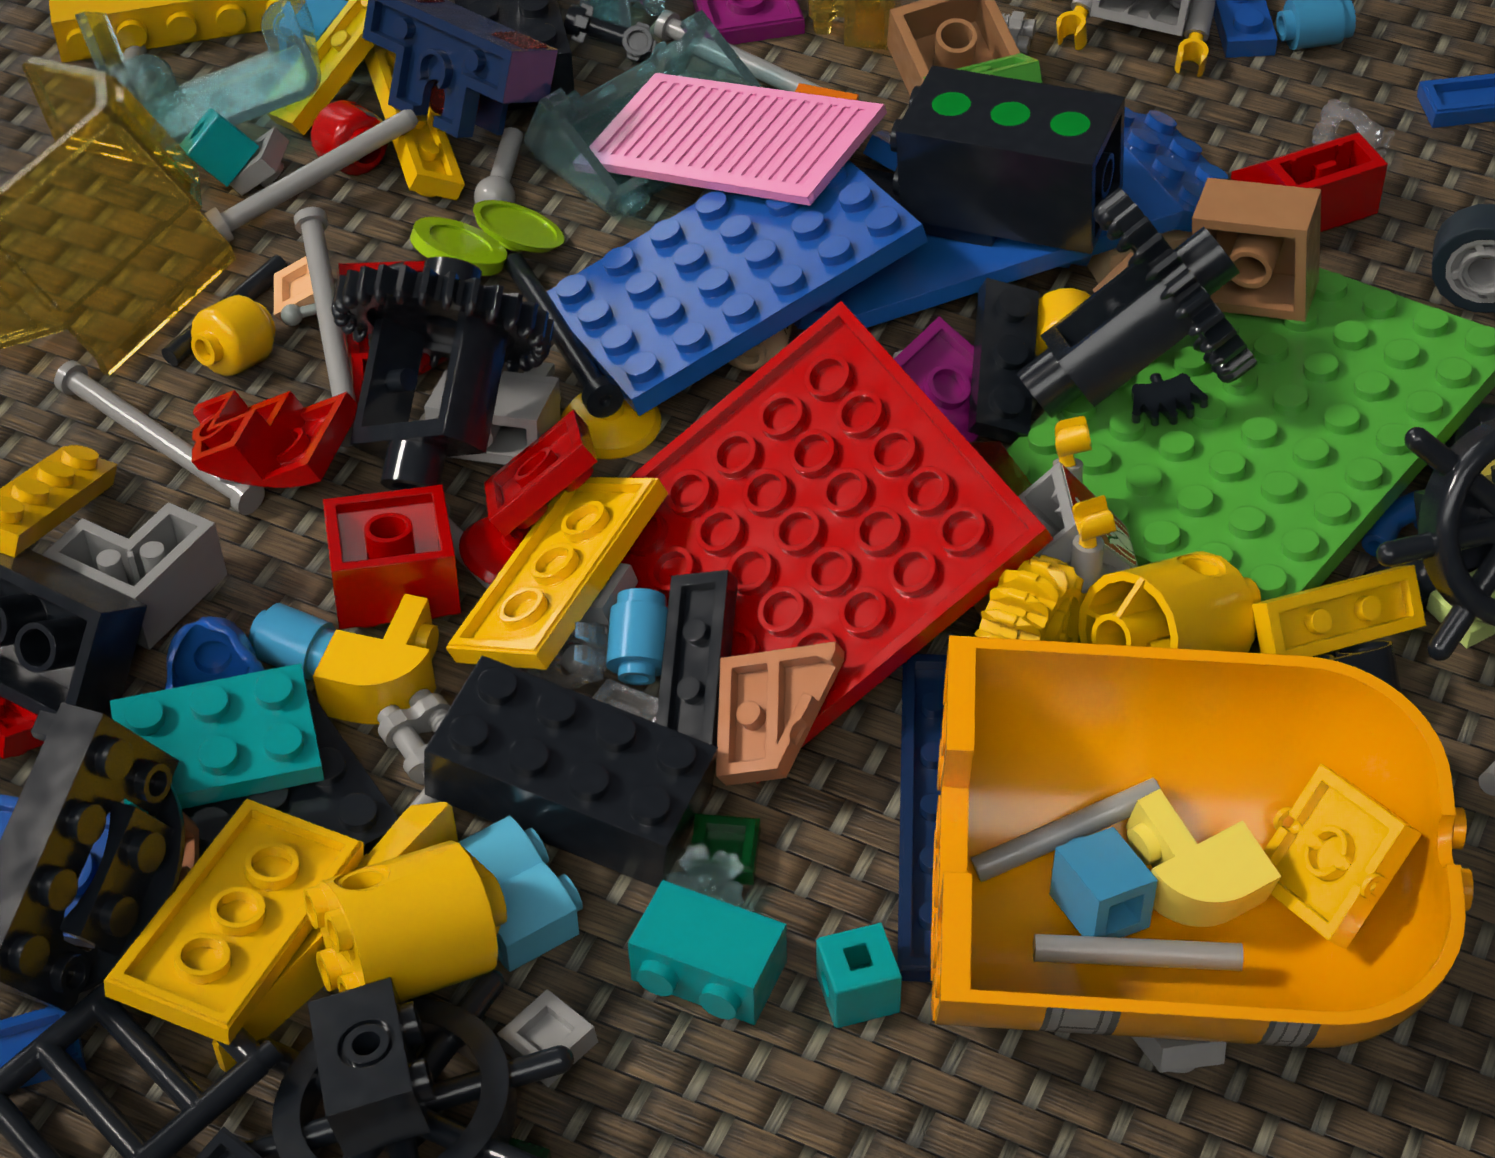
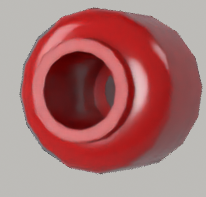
M346 100L332 102L319 112L313 122L311 129L312 147L317 156L321 157L383 121L373 112L356 102ZM388 143L340 171L344 174L355 176L370 172L379 165L385 156Z

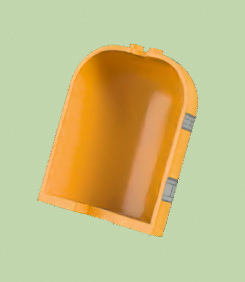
M949 635L943 691L942 737L939 743L937 791H941V795H938L932 874L930 981H933L931 1010L932 1019L935 1021V1024L1329 1048L1363 1042L1389 1031L1417 1012L1440 987L1460 951L1464 937L1466 911L1470 910L1473 900L1472 871L1469 868H1462L1461 865H1454L1452 849L1462 850L1465 844L1467 833L1466 812L1462 807H1455L1450 765L1437 733L1419 709L1391 685L1357 667L1319 657ZM1320 764L1339 773L1422 833L1347 949L1329 942L1271 894L1266 902L1226 923L1210 927L1183 925L1164 917L1153 909L1149 928L1122 937L1242 943L1244 949L1242 971L1034 962V934L1082 936L1049 895L1055 850L982 883L971 862V858L1153 777L1197 844L1243 820L1264 850L1277 831L1273 825L1275 815L1282 808L1293 807ZM1291 816L1286 817L1283 821V826L1286 828L1290 827L1294 819ZM1129 818L1100 830L1103 831L1114 827L1129 845L1127 829L1125 827ZM1146 865L1147 868L1151 871V870H1152V866H1151V865Z

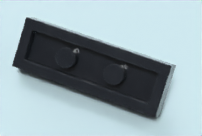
M986 278L979 288L968 432L1011 444L1019 437H1028L1031 428L1033 395L1016 373L1035 359L1039 291Z
M729 570L671 576L656 723L714 746H717L720 658L731 657L738 586L737 578Z

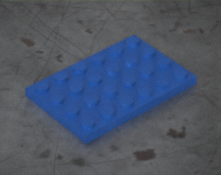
M848 160L811 206L718 190L709 192L700 197L695 204L669 219L659 221L649 231L626 245L612 249L604 258L579 273L565 277L557 286L548 290L547 293L596 367L604 376L614 379L620 387L626 402L641 416L928 242L921 222Z

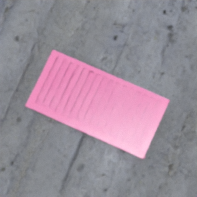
M655 73L577 160L580 167L811 206L887 114L885 105L879 103Z

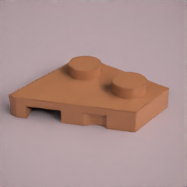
M836 641L720 658L716 777L726 786L787 778L844 662V651Z

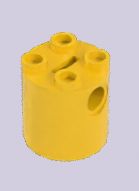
M1205 551L1192 552L1105 574L1089 587L1080 606L1078 623L1080 642L1249 652L1256 633L1251 604L1261 602V594L1256 583L1250 578L1243 577L1240 571L1226 559Z
M453 840L322 880L317 886L303 891L304 904L309 920L315 929H321L325 949L316 952V962L320 977L328 992L338 989L340 993L391 977L399 998L403 1002L489 973L497 966V934L500 926L507 922V908L504 895L496 877L462 847L460 843Z

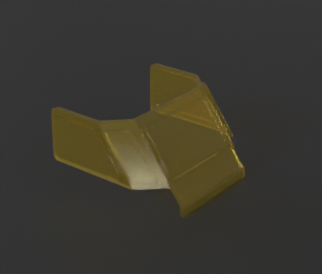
M30 57L22 64V68L55 142L0 187V349L68 330L96 359L101 372L111 375L236 260V257L228 241L200 212L203 207L199 172L195 162L186 155L181 146L126 87L114 76H110L104 71Z

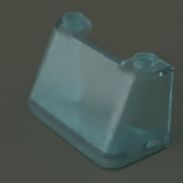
M703 10L682 20L680 27L685 33L679 41L675 40L668 45L665 41L660 42L655 46L649 59L587 94L580 96L575 90L566 95L562 88L539 101L524 137V144L538 161L610 216H617L621 213L625 218L633 216L646 206L650 196L672 184L670 182L610 173L589 148L594 140L655 73L762 87Z

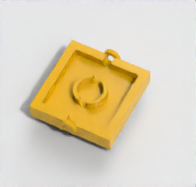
M1320 764L1293 807L1282 808L1274 817L1273 825L1277 831L1264 849V852L1280 873L1281 878L1271 892V895L1329 942L1347 949L1422 833L1339 773ZM1291 816L1294 819L1293 824L1286 828L1283 826V821L1286 817Z

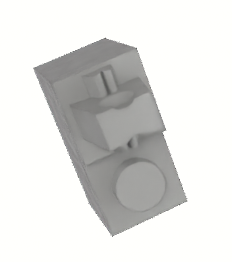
M543 362L539 367H533L530 371L524 373L503 371L486 453L452 456L449 458L506 465L560 421L561 390H559V378L553 377L555 373L554 363ZM445 370L424 406L425 420L438 419L448 370Z

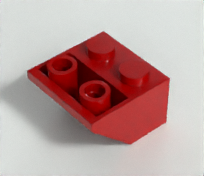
M1357 132L1231 172L1230 180L1321 189L1320 232L1378 213L1388 163Z

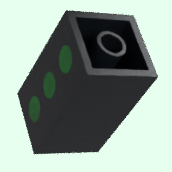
M932 65L922 85L913 88L909 100V108L903 119L897 118L892 127L890 148L892 152H897V168L894 173L892 186L893 194L899 196V202L903 208L924 224L1092 254L1102 232V229L1093 217L1094 209L1118 188L1122 189L1125 97Z

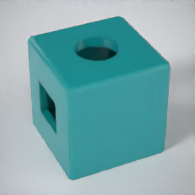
M210 107L185 137L179 148L195 163L228 187L259 148V145Z
M881 922L819 937L816 940V976L833 1025L836 1028L900 1013L902 976Z

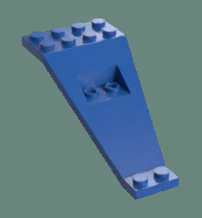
M1125 107L1122 190L1136 203L1161 234L1172 230L1192 232V216L1207 178L1228 179L1227 173L1219 167L1210 164L1201 155L1202 148L1194 141L1185 138L1176 129L1177 122L1172 117L1156 110H1150L1147 115L1136 113ZM1102 230L1092 254L1000 237H997L992 247L926 234L928 242L794 322L797 329L806 330L837 303L842 301L857 319L868 328L978 293L986 278L1009 283L1056 267L1069 268L1071 264L1087 266L1093 255L1117 248L1121 238L1109 240L1107 238L1108 231Z

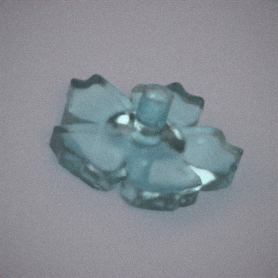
M699 843L696 846L688 845L686 854L679 860L680 867L687 873L673 872L666 875V879L670 883L738 907L744 904L742 898L743 886L739 882L733 881L744 870V866L739 862L736 853L727 854L722 850H718L711 860L710 853L703 843Z

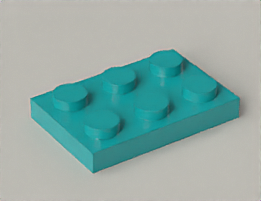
M301 663L110 700L111 714L114 721L179 760L171 784L177 793L181 809L324 780ZM124 799V804L135 806L148 814L147 811Z

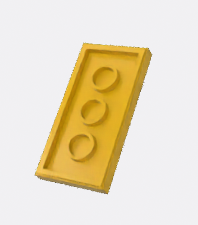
M590 477L572 492L562 490L548 504L544 515L532 526L449 641L446 649L456 663L477 664L483 655L511 667L547 670L668 495L660 479Z
M246 799L177 886L175 892L166 900L104 979L105 996L230 1045L314 928L305 908L303 891L317 886L322 880L356 870L364 859V842Z

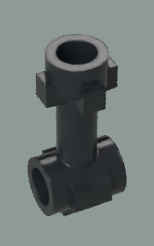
M571 3L564 21L566 34L571 35V40L583 44L586 36H590L623 47L627 51V59L638 63L641 58L656 53L658 42L654 40L650 33V25L638 21L636 25L627 28L594 17V6L585 3L578 6Z

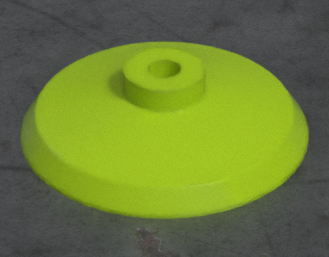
M483 200L477 202L473 207V213L478 226L509 250L545 253L556 249L564 243V234L555 223L527 207L501 200Z

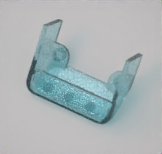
M279 0L265 11L262 17L261 29L269 51L178 85L170 65L159 56L142 54L125 60L107 13L84 11L75 15L123 136L130 148L141 155H161L179 148L185 137L210 107L237 126L308 99L317 91L321 82V69L314 24L305 0Z

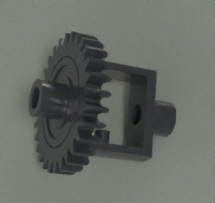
M1118 188L1094 209L1093 217L1102 230L1108 231L1107 238L1109 240L1121 238L1116 248L1119 253L1132 250L1134 255L1130 258L1128 267L1040 335L1048 349L1016 374L1045 412L1053 419L1083 394L1095 407L1185 336L1194 337L1198 335L1199 337L1193 344L1194 350H1200L1205 353L1203 356L1204 362L1212 365V371L1217 374V377L1222 382L1231 383L1257 365V361L1210 296L1240 272L1205 227H1202L1173 250L1136 203L1131 200L1127 193Z
M430 257L425 260L423 272H417L407 265H400L399 271L384 264H379L378 270L361 266L360 272L351 269L347 270V275H340L336 282L331 306L335 324L341 327L344 334L353 333V339L356 342H362L368 334V344L370 347L350 445L363 452L385 459L380 483L393 491L440 485L446 457L486 453L502 368L505 362L509 372H518L520 368L524 372H528L533 367H539L550 352L554 320L548 319V311L538 310L539 304L536 302L522 301L523 295L520 293H503L504 286L480 285L482 271L477 266L460 259ZM422 353L430 356V366L432 369L436 368L439 359L442 357L449 358L438 419L409 422Z

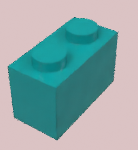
M662 880L628 941L631 980L638 982L643 988L655 995H674L701 1005L705 1011L715 1017L726 1020L736 1018L755 1025L787 963V924Z

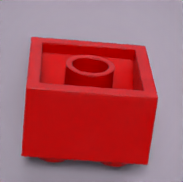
M443 485L323 499L339 629L369 628L379 624L391 623L404 594L428 598L431 619L461 614L456 559Z

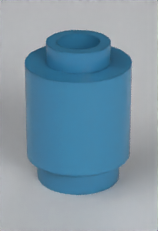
M1287 0L1283 11H1279L1277 14L1276 27L1278 36L1281 41L1287 42L1291 50L1340 44L1344 38L1354 35L1356 28L1354 5L1351 0Z
M647 588L622 590L617 594V603L610 608L606 667L611 672L618 674V680L623 683L648 685L654 683L655 678L661 675L668 607H666L667 597L659 591Z
M276 603L267 611L263 610L256 616L250 628L249 640L253 645L257 660L277 668L301 663L304 679L313 680V674L336 628L331 622L285 604Z

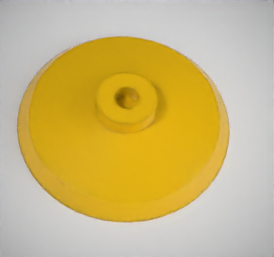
M582 393L577 395L566 406L561 415L562 419L574 409L589 427L598 459L624 458L642 451L655 440L662 423L661 414L657 406L639 416L625 399L620 409L613 415L605 418H596L587 411L582 403Z

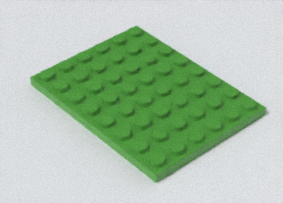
M1319 267V282L1305 322L1223 312L1225 318L1237 331V334L1257 361V365L1231 383L1222 382L1217 377V374L1212 371V365L1204 362L1203 356L1205 353L1200 350H1194L1193 344L1199 336L1191 337L1187 335L1095 407L1083 394L1053 419L1044 412L1031 425L1028 437H1019L990 466L1011 490L1019 496L1049 471L1053 466V461L1059 458L1055 447V425L1064 419L1085 416L1092 450L1074 454L1075 458L1083 462L1082 483L1096 497L1105 495L1108 508L1125 524L1130 535L1138 566L1192 552L1205 551L1222 556L1237 568L1243 577L1252 579L1260 590L1261 601L1320 587L1427 465V463L1406 447L1404 437L1407 431L1414 427H1422L1445 444L1495 387V328ZM1154 373H1160L1163 381L1184 373L1208 396V406L1201 408L1200 404L1191 402L1195 407L1193 418H1187L1185 413L1176 408L1178 412V423L1176 425L1170 424L1169 420L1161 412L1159 413L1158 426H1152L1151 420L1144 412L1140 416V423L1135 424L1132 422V386L1134 384H1150V376Z

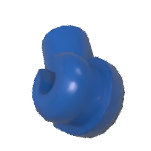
M1413 492L1397 498L1364 535L1361 544L1367 553L1376 557L1379 545L1387 541L1396 540L1402 528L1410 523H1413L1417 529Z

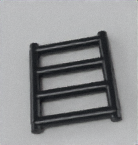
M102 982L0 1067V1133L22 1158H62L9 1098L43 1069L123 1158H172L264 1078L284 1056L278 1046L272 1044L267 1039L260 1045L242 1027L230 1045L217 1041L237 1063L203 1091L125 1009L121 1002L105 996L104 982ZM98 1022L181 1110L179 1114L149 1140L142 1135L66 1051L71 1044Z

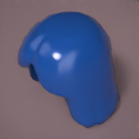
M201 617L196 622L184 625L172 637L167 653V681L165 690L263 671L265 669L261 662L257 660L249 638L234 622L221 617Z

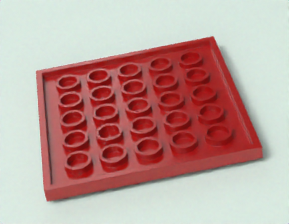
M840 301L629 477L659 478L668 495L621 563L631 565L638 580L635 588H647L663 593L667 597L666 607H668L671 576L729 570L738 580L731 656L836 641L844 651V662L802 745L803 747L985 597L993 588H996L1001 574L1006 569L1017 570L1024 561L1031 559L1054 539L1038 518L847 306Z

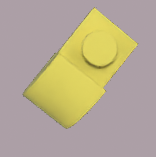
M1161 789L1137 800L1125 826L1130 847L1145 865L1152 866L1151 872L1158 880L1153 909L1174 922L1194 927H1210L1226 923L1266 902L1281 878L1280 873L1243 820L1197 844Z

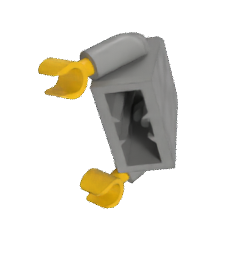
M1073 0L1071 3L1073 11L1064 12L1057 18L1058 45L1063 43V39L1066 36L1074 34L1075 50H1081L1086 46V17L1092 16L1181 37L1184 35L1186 39L1178 47L1175 71L1179 74L1181 64L1184 61H1193L1199 66L1197 77H1200L1205 71L1209 53L1205 41L1208 40L1215 0Z
M1078 416L1061 420L1055 425V447L1059 458L1053 461V466L1049 471L1018 497L1046 527L1054 539L1035 556H1050L1074 567L1077 576L1084 580L1081 592L1087 593L1089 587L1103 575L1137 567L1138 564L1128 529L1108 508L1105 495L1096 497L1082 483L1083 462L1075 458L1074 454L1091 451L1092 443L1086 417Z

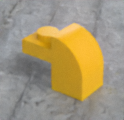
M404 594L383 639L336 629L313 674L318 702L328 717L360 724H380L377 716L385 707L397 705L400 709L411 708L409 705L410 698L419 690L428 689L431 693L435 692L436 684L432 658L438 645L439 629L438 626L432 625L428 598Z

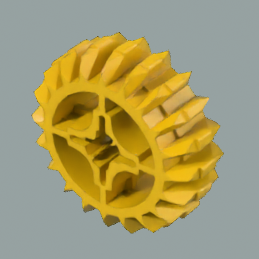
M1034 555L1031 559L1024 561L1017 570L1006 569L1001 574L997 588H993L990 591V600L986 609L981 611L982 620L979 629L974 635L976 637L1081 643L1078 623L1080 606L1086 593L1081 592L1084 580L1077 576L1074 567L1069 566L1068 563L1046 555H1041L1040 557Z

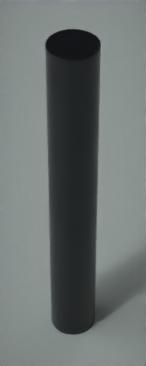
M274 255L223 299L234 295H242L255 301L274 285V274L287 267L288 264L282 257ZM192 324L161 350L162 356L170 365L178 366L193 353L191 348Z

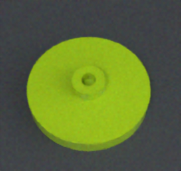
M442 217L420 218L414 223L410 235L412 245L425 257L460 259L477 266L482 271V276L500 273L507 258V251L499 241L474 226Z

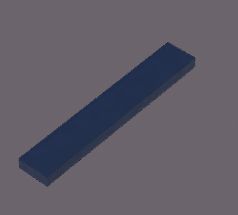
M914 654L903 664L897 959L902 981L933 982L930 981L933 849L938 795H941V791H937L939 743L942 737L943 691L947 655Z

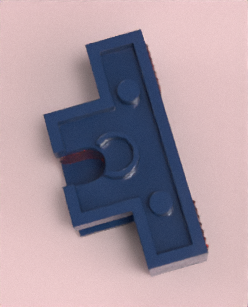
M368 0L362 38L396 54L388 105L401 111L411 109L416 116L427 115L428 108L430 107L436 114H442L441 116H434V127L456 138L473 137L475 125L496 135H503L509 103L549 100L558 49L448 0Z

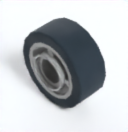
M1476 204L1458 210L1442 223L1434 239L1432 279L1439 293L1454 306L1471 312L1495 313V204Z

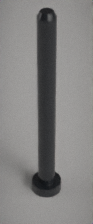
M518 253L509 254L504 264L505 269L526 301L538 303V310L548 311V319L554 320L552 341L583 387L581 399L585 408L596 418H605L613 415L620 409L624 401L620 387L613 378L601 375L525 258Z

